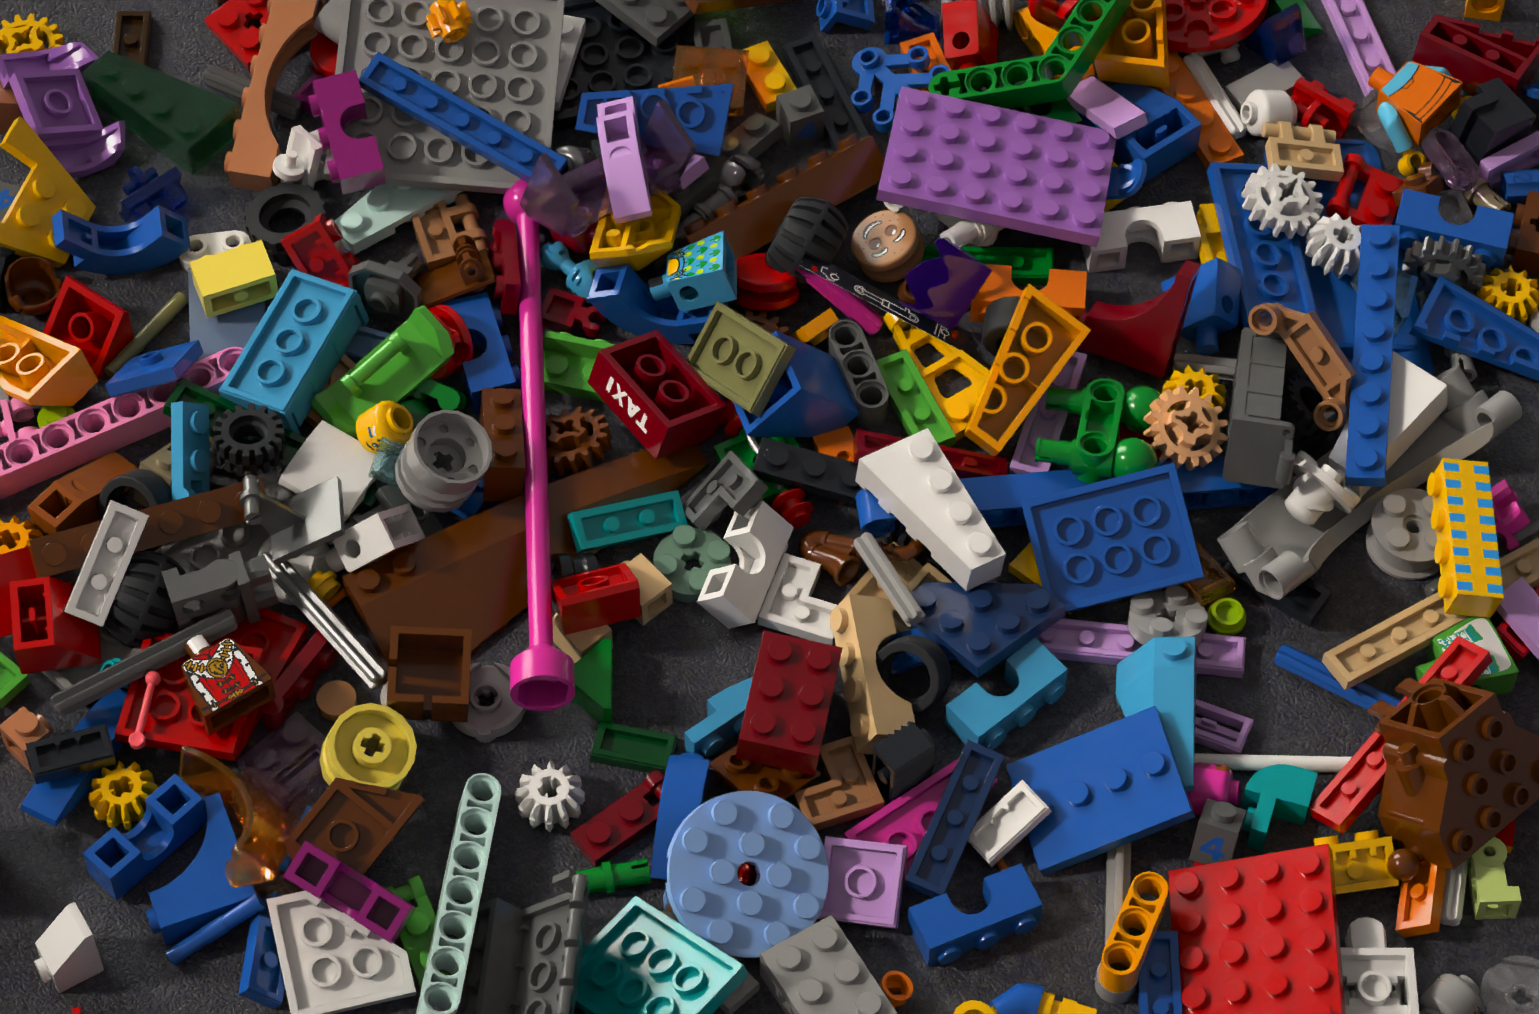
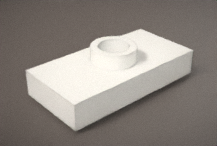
M1021 780L976 822L968 842L993 867L1052 811Z

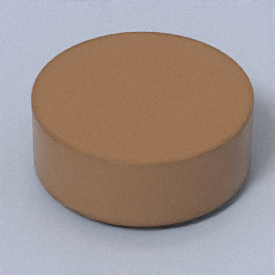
M341 680L327 682L319 689L316 696L319 713L323 718L332 722H336L341 714L358 704L354 688L349 683Z

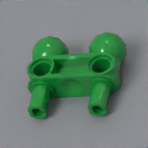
M1109 378L1093 380L1087 384V387H1083V390L1049 386L1045 410L1079 414L1080 423L1077 438L1073 439L1072 442L1038 437L1034 461L1037 463L1045 462L1069 466L1072 474H1075L1077 479L1087 484L1111 479L1112 476L1115 478L1158 467L1155 449L1149 443L1137 437L1124 439L1119 442L1122 424L1130 431L1144 434L1143 432L1151 426V424L1143 420L1144 416L1152 411L1149 405L1159 398L1161 394L1148 386L1134 387L1126 392V388L1121 383Z

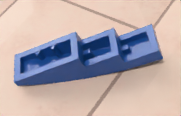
M119 688L100 698L72 732L106 724L115 755L123 747V742L116 741L115 730L127 692ZM102 768L40 784L35 783L22 802L21 811L56 827L92 790V779L101 777Z

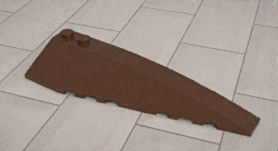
M695 444L657 460L647 449L548 484L550 557L552 554L567 553L570 557L578 555L567 519L570 513L676 490L679 491L709 467V463ZM525 494L480 512L342 576L346 601L387 671L389 669L391 625L472 629L471 655H473L481 648L480 644L492 634L497 636L508 627V622L521 611H528ZM601 549L591 550L582 553H593L595 556H597L601 553Z

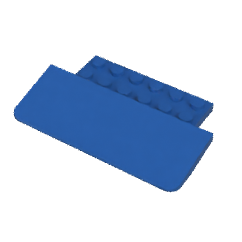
M1357 139L1335 140L1334 144H1340L1342 162L1348 154H1358L1365 159L1366 164L1382 170L1378 152L1370 143ZM1266 151L1263 153L1266 164L1211 162L1207 169V175L1227 261L1229 264L1241 269L1239 313L1243 330L1244 327L1250 328L1248 323L1250 311L1262 303H1280L1286 308L1305 314L1314 310L1352 365L1359 269L1352 276L1345 274L1339 279L1331 271L1324 275V269L1321 266H1312L1313 258L1305 255L1307 246L1305 241L1310 229H1308L1305 236H1300L1295 232L1292 239H1288L1285 232L1280 231L1277 237H1274L1271 228L1267 227V229L1262 231L1259 229L1261 225L1259 220L1250 221L1248 219L1252 210L1243 209L1242 205L1245 198L1241 196V193L1252 172L1257 173L1261 166L1268 169ZM1304 178L1303 180L1306 183L1310 181L1316 183L1313 192L1322 193L1323 197L1319 203L1324 208L1319 219L1323 216L1330 218L1325 210L1328 201L1335 196L1340 182ZM1357 179L1348 201L1350 207L1354 209L1357 208L1365 186L1364 182ZM1395 217L1393 219L1392 225H1395ZM1399 247L1393 351L1430 375H1433L1434 364L1428 341L1409 334L1420 311L1413 284L1406 283L1407 275L1402 273L1405 254L1404 250Z

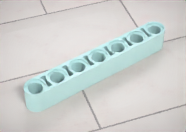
M477 773L468 778L458 806L416 1014H456L460 1004L501 797L499 781L487 773ZM468 831H473V832L477 833L478 835H473V834L469 833ZM461 865H466L471 869L463 868ZM454 900L463 901L465 904H459ZM446 934L454 935L458 939H451ZM438 970H446L452 975H444ZM431 1006H439L445 1011L434 1010Z

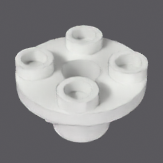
M1300 450L1295 456L1293 472L1298 478L1293 485V492L1285 500V507L1295 519L1306 525H1313L1324 512L1331 511L1334 507L1345 513H1351L1361 501L1360 497L1350 488L1339 484L1343 478L1332 467L1324 464L1320 469L1317 467L1318 463L1311 456Z

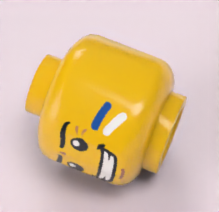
M391 400L379 402L359 415L356 421L357 439L364 449L374 454L388 456L405 446L413 433V419L410 412L404 406Z

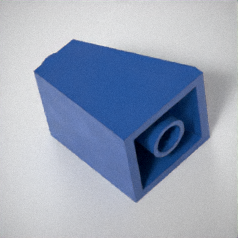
M778 331L772 334L795 347L796 350L761 416L751 414L733 402L744 430L750 437H813L842 428L859 415L834 356Z

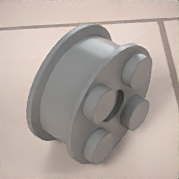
M1416 488L1395 490L1385 495L1374 508L1371 522L1366 532V548L1376 566L1395 578L1410 581L1423 580L1434 576L1440 571V564L1436 563L1434 559L1437 536L1436 530L1431 527L1433 499L1432 496L1428 495L1427 491Z

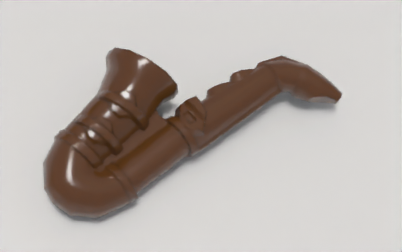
M814 530L804 534L798 543L800 556L803 559L821 564V570L832 575L834 581L839 586H846L853 581L860 569L859 559L863 560L854 547V540L856 538L832 534L831 531ZM913 540L907 546H897L894 543L887 544L877 541L889 561H907L918 556L925 549V546L919 540Z

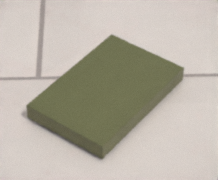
M717 301L686 361L708 386L751 414L760 417L796 348L728 305Z

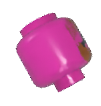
M1206 762L1194 763V791H1187L1195 814H1202L1207 798L1238 805L1241 781L1234 780L1232 769L1228 765Z

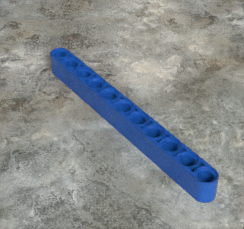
M1225 456L1212 458V461L1202 468L1198 465L1192 471L1186 469L1185 463L1176 469L1187 511L1260 504L1277 489L1224 481L1222 477ZM1172 461L1158 462V466L1170 464ZM1069 469L960 479L990 528L1027 525L1021 501L1088 485L1077 479L1075 474H1072V470ZM868 489L860 490L856 494L855 500L861 533L869 532L874 538L890 537V532L894 531L895 521L898 519L892 513L888 514L878 504L879 500ZM899 521L900 531H902V527L905 526Z

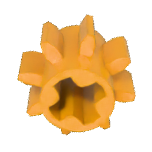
M437 0L429 8L431 14L425 16L432 38L441 35L446 43L456 42L464 38L469 32L467 26L473 23L471 20L472 14L466 1L457 4L456 0Z

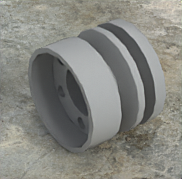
M440 410L428 414L417 424L395 464L396 482L402 494L415 506L429 512L445 513L459 508L469 499L477 483L480 482L488 470L493 457L492 443L485 428L473 417L460 411Z

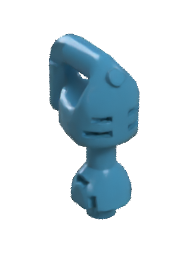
M560 241L554 244L550 242L544 244L540 250V254L543 255L541 264L548 270L562 271L567 275V290L574 295L584 297L586 304H591L587 298L597 270L595 264L591 259L578 264L574 263L570 259L569 250Z

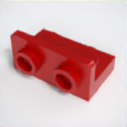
M323 213L317 215L313 222L281 240L282 246L298 271L348 288V273L353 265L360 263L352 250L346 252L340 242L343 235L333 219L327 221Z

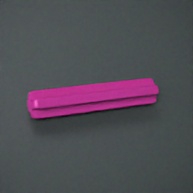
M799 268L796 269L803 276L809 277L806 278L808 284L848 318L859 324L867 334L872 336L883 326V317L858 296L815 273Z

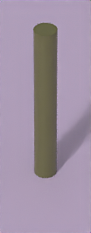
M177 292L104 368L105 373L112 378L132 357L138 356L189 302L188 298L183 293Z

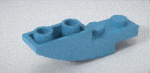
M753 677L728 687L707 699V718L684 732L686 753L692 752L703 757H710L719 752L725 742L737 734L740 735Z

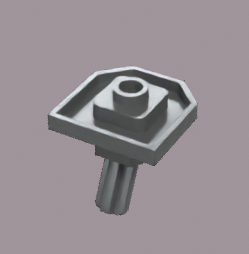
M410 253L407 257H403L398 263L391 260L385 265L371 260L353 265L348 273L349 288L357 290L358 294L361 295V301L367 314L402 325L408 320L414 309L423 305L422 288L412 280L423 269V262L418 260V255L415 253Z

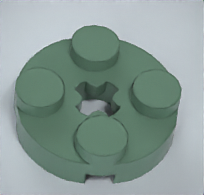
M680 525L673 530L672 534L667 535L659 543L654 553L653 563L672 583L673 599L687 603L697 602L709 571L731 565L730 547L711 531L704 530L703 532L700 528ZM696 559L702 567H693L691 571L686 570L685 561Z

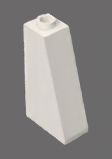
M1394 351L1386 471L1448 406L1447 385ZM1349 418L1329 456V466L1343 478L1339 483L1341 486H1345ZM1346 486L1360 498L1371 488L1370 486Z

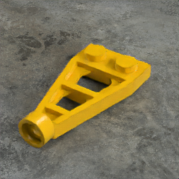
M887 312L883 322L893 333V338L899 351L907 349L956 435V441L965 436L964 431L990 370L963 350L960 351ZM929 343L944 357L925 368L914 351ZM949 369L957 370L970 380V386L950 398L943 397L935 383V378Z

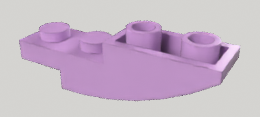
M633 96L597 104L598 117L596 121L615 223L619 224L653 216L647 170L642 155L637 110Z

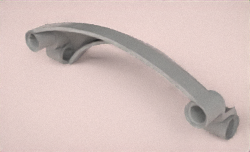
M1459 365L1454 366L1435 377L1447 385V408L1386 471L1385 487H1371L1360 498L1361 501L1351 513H1345L1334 507L1333 510L1324 512L1313 525H1306L1295 519L1285 507V500L1293 492V485L1298 478L1295 475L1291 478L1289 484L1273 492L1231 529L1223 533L1217 541L1238 574L1245 572L1258 592L1268 595L1275 600H1280L1315 574L1326 558L1344 540L1372 518L1375 506L1385 495L1399 489L1418 487L1428 480L1431 472H1435L1443 458L1462 460L1482 448L1522 417V407L1519 401L1507 391H1499L1490 399L1484 390L1475 392ZM1333 448L1315 460L1318 463L1317 467L1321 469L1324 464L1329 465V456Z

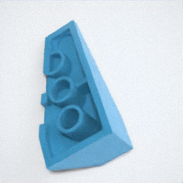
M1154 637L1117 664L1116 700L1125 717L1153 706L1157 707L1186 790L1194 791L1197 685L1195 637Z

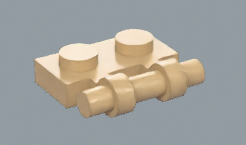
M1280 120L1276 124L1263 123L1261 135L1268 138L1265 145L1268 170H1270L1273 163H1277L1282 171H1285L1286 167L1290 165L1292 166V173L1295 175L1303 171L1305 173L1304 178L1340 182L1344 174L1340 144H1334L1336 140L1335 130L1323 129L1322 125L1309 124L1308 127L1292 126L1291 122Z

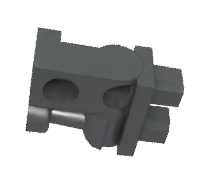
M239 550L228 554L229 559H217L204 569L184 575H179L177 567L162 571L161 573L180 631L224 609H230L237 623L247 618L250 624L261 621L258 610L279 603L265 556H259L243 562Z

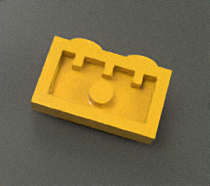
M1378 830L1354 833L1355 841L1339 843L1338 835L1314 839L1315 846L1329 844L1332 849L1336 894L1399 886L1398 880L1394 879L1387 869V860L1390 854L1394 852L1392 836L1379 837Z

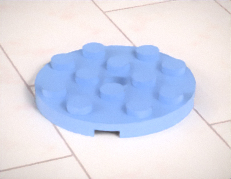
M736 791L714 797L699 805L682 821L669 845L666 856L668 863L667 883L665 885L669 903L675 916L682 926L729 956L741 958L760 957L761 952L813 925L823 908L829 882V867L823 843L808 818L782 798L759 791ZM744 862L756 867L757 877L755 884L751 886L742 884L738 879V868Z

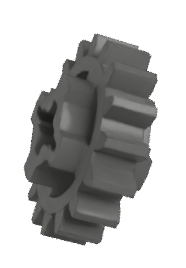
M1427 236L1425 237L1424 244L1415 240L1412 248H1407L1402 273L1407 275L1406 283H1416V292L1424 290L1429 295L1434 283L1441 275L1474 295L1475 290H1480L1482 287L1486 264L1481 263L1483 257L1481 254H1472V245L1465 247L1460 245V239L1456 238L1450 243L1447 242L1445 236H1440L1439 241H1434L1431 237Z

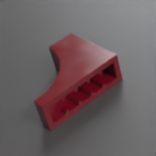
M1186 260L1177 273L1173 285L1152 300L1134 305H1112L1096 301L1088 313L1083 311L1079 321L1091 329V331L1078 348L1163 378L1173 363L1201 264Z

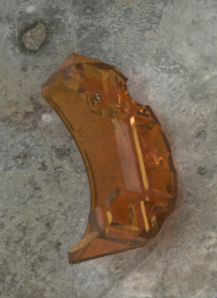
M183 746L181 748L179 777L193 790L206 793V797L220 793L223 804L231 803L244 827L241 837L232 847L231 860L226 862L225 875L231 887L235 888L272 881L279 873V865L288 853L284 841L289 836V829L279 806L263 790L217 759L194 748Z

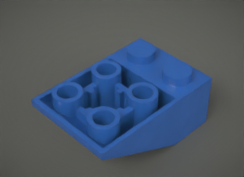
M1118 83L1111 87L1112 90L1146 113L1148 124L1120 139H1116L1113 156L1120 164H1130L1135 159L1144 160L1147 163V173L1143 184L1198 150L1202 123L1179 100L1145 85ZM1075 110L1083 120L1082 125L1100 128Z

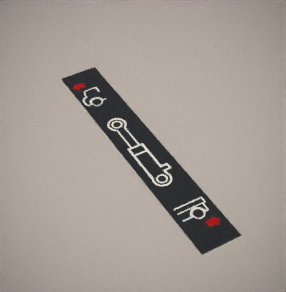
M804 254L800 264L801 267L960 351L963 350L965 353L968 352L971 342L970 337L954 329L952 331L903 306L899 302L900 300L838 267Z

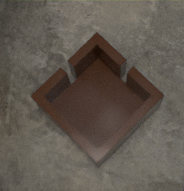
M391 625L387 706L403 715L405 720H423V713H431V721L468 722L472 629Z

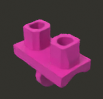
M1504 479L1493 486L1491 492L1496 532L1500 533L1506 547L1511 551L1520 545L1515 533L1529 525L1531 521L1518 503L1520 500L1516 492Z

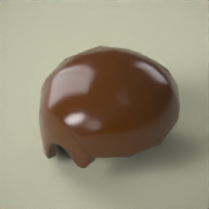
M36 256L22 257L8 266L4 281V291L10 305L17 312L27 316L43 315L53 309L62 287V280L57 277L54 265L50 261Z

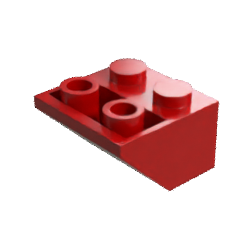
M50 576L9 582L13 645L21 674L102 663L99 625L64 612L75 586L74 584Z

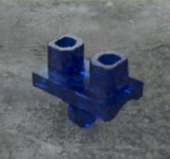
M137 166L130 168L128 175L131 181L122 186L123 191L128 197L121 201L123 209L119 211V215L124 222L130 219L135 222L154 209L152 205L159 200H162L172 212H176L185 206L188 196L180 184L181 172L175 166L159 176L153 167L145 172Z

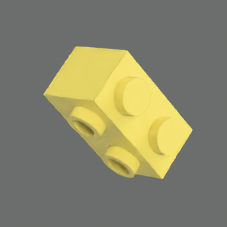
M262 240L250 244H241L234 249L214 255H205L198 260L189 262L193 283L207 319L272 299L278 292L276 274Z

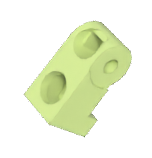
M1493 837L1469 857L1467 874L1475 920L1516 918L1522 901L1519 886L1507 885L1504 868L1507 848L1496 837Z

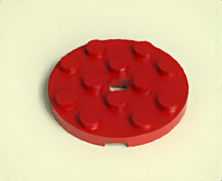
M1166 0L1168 52L1201 53L1232 47L1235 43L1250 35L1261 24L1266 15L1269 0Z

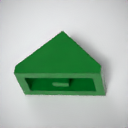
M604 638L574 664L575 697L573 701L598 723L600 721L612 723V638Z

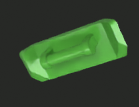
M422 305L414 309L408 320L328 389L316 394L311 401V405L327 423L357 439L356 421L359 415L381 401L391 400L400 404L450 360L455 352L450 334L426 306Z

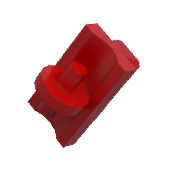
M1300 77L1295 81L1291 99L1297 106V117L1301 119L1300 127H1308L1309 124L1322 125L1323 129L1335 130L1336 139H1344L1356 110V103L1346 97L1340 99L1328 93L1326 85L1316 79L1309 82Z

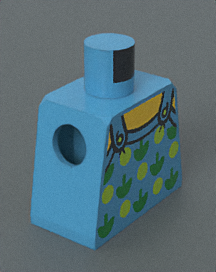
M724 231L670 253L667 256L666 274L648 280L653 299L658 301L673 296L678 309L683 312L715 305L717 301L725 303L736 300L737 259Z

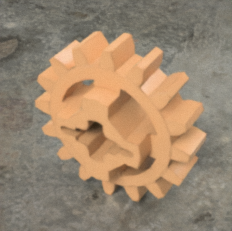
M1182 385L1173 392L1167 389L1149 405L1152 411L1145 415L1143 420L1151 424V426L1143 433L1144 436L1153 437L1154 442L1151 446L1155 450L1159 448L1162 452L1159 457L1160 462L1170 458L1172 463H1175L1176 469L1185 463L1186 469L1192 471L1198 465L1202 468L1212 461V458L1214 459L1223 451L1219 445L1227 441L1228 436L1221 433L1220 430L1227 426L1228 423L1226 420H1218L1217 415L1223 409L1221 406L1212 408L1209 405L1212 400L1210 394L1201 399L1199 397V388L1194 387L1187 394ZM1180 406V410L1178 411L1173 410L1172 412H1167V410L1171 407ZM1200 444L1204 445L1203 448L1200 450L1191 451V447L1193 446L1198 447Z

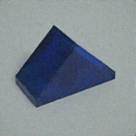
M884 0V45H900L901 42L934 32L938 43L940 42L938 12L920 0Z
M1295 3L1268 18L1243 41L1246 47L1277 67L1306 52L1299 5Z

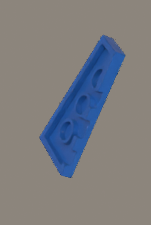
M735 84L582 93L575 129L598 134L596 121L598 117L597 104L633 96L642 143L721 157Z
M1440 275L1434 283L1409 334L1539 381V333Z

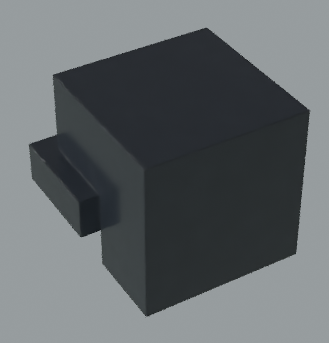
M1499 77L1478 85L1475 90L1478 95L1463 100L1439 150V153L1447 161L1459 157L1474 174L1478 173L1481 160L1525 138L1536 118V115Z

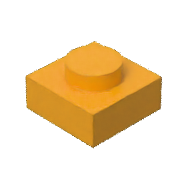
M829 308L790 336L803 343L810 340L812 345L815 346L829 337V327L839 321L833 310Z

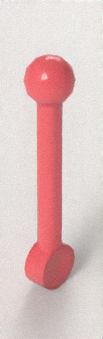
M150 671L145 676L147 688L135 732L130 734L128 738L130 746L135 750L143 748L146 744L143 732L155 686L161 681V676L156 671Z

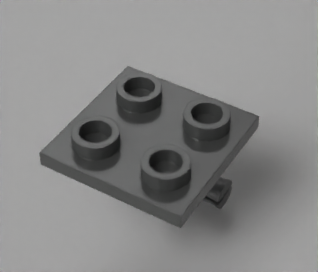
M248 475L243 478V492L240 495V505L245 511L244 520L249 525L261 523L271 535L272 561L276 566L345 535L342 483L338 476L281 502L266 496L259 490L260 480L257 479V476Z

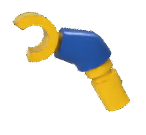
M1021 983L1014 985L990 1001L989 1005L975 1000L963 1002L955 1009L953 1014H1096L1097 1009L1078 1004V1001L1064 997L1062 1002L1054 1000L1055 994L1045 992L1044 986Z

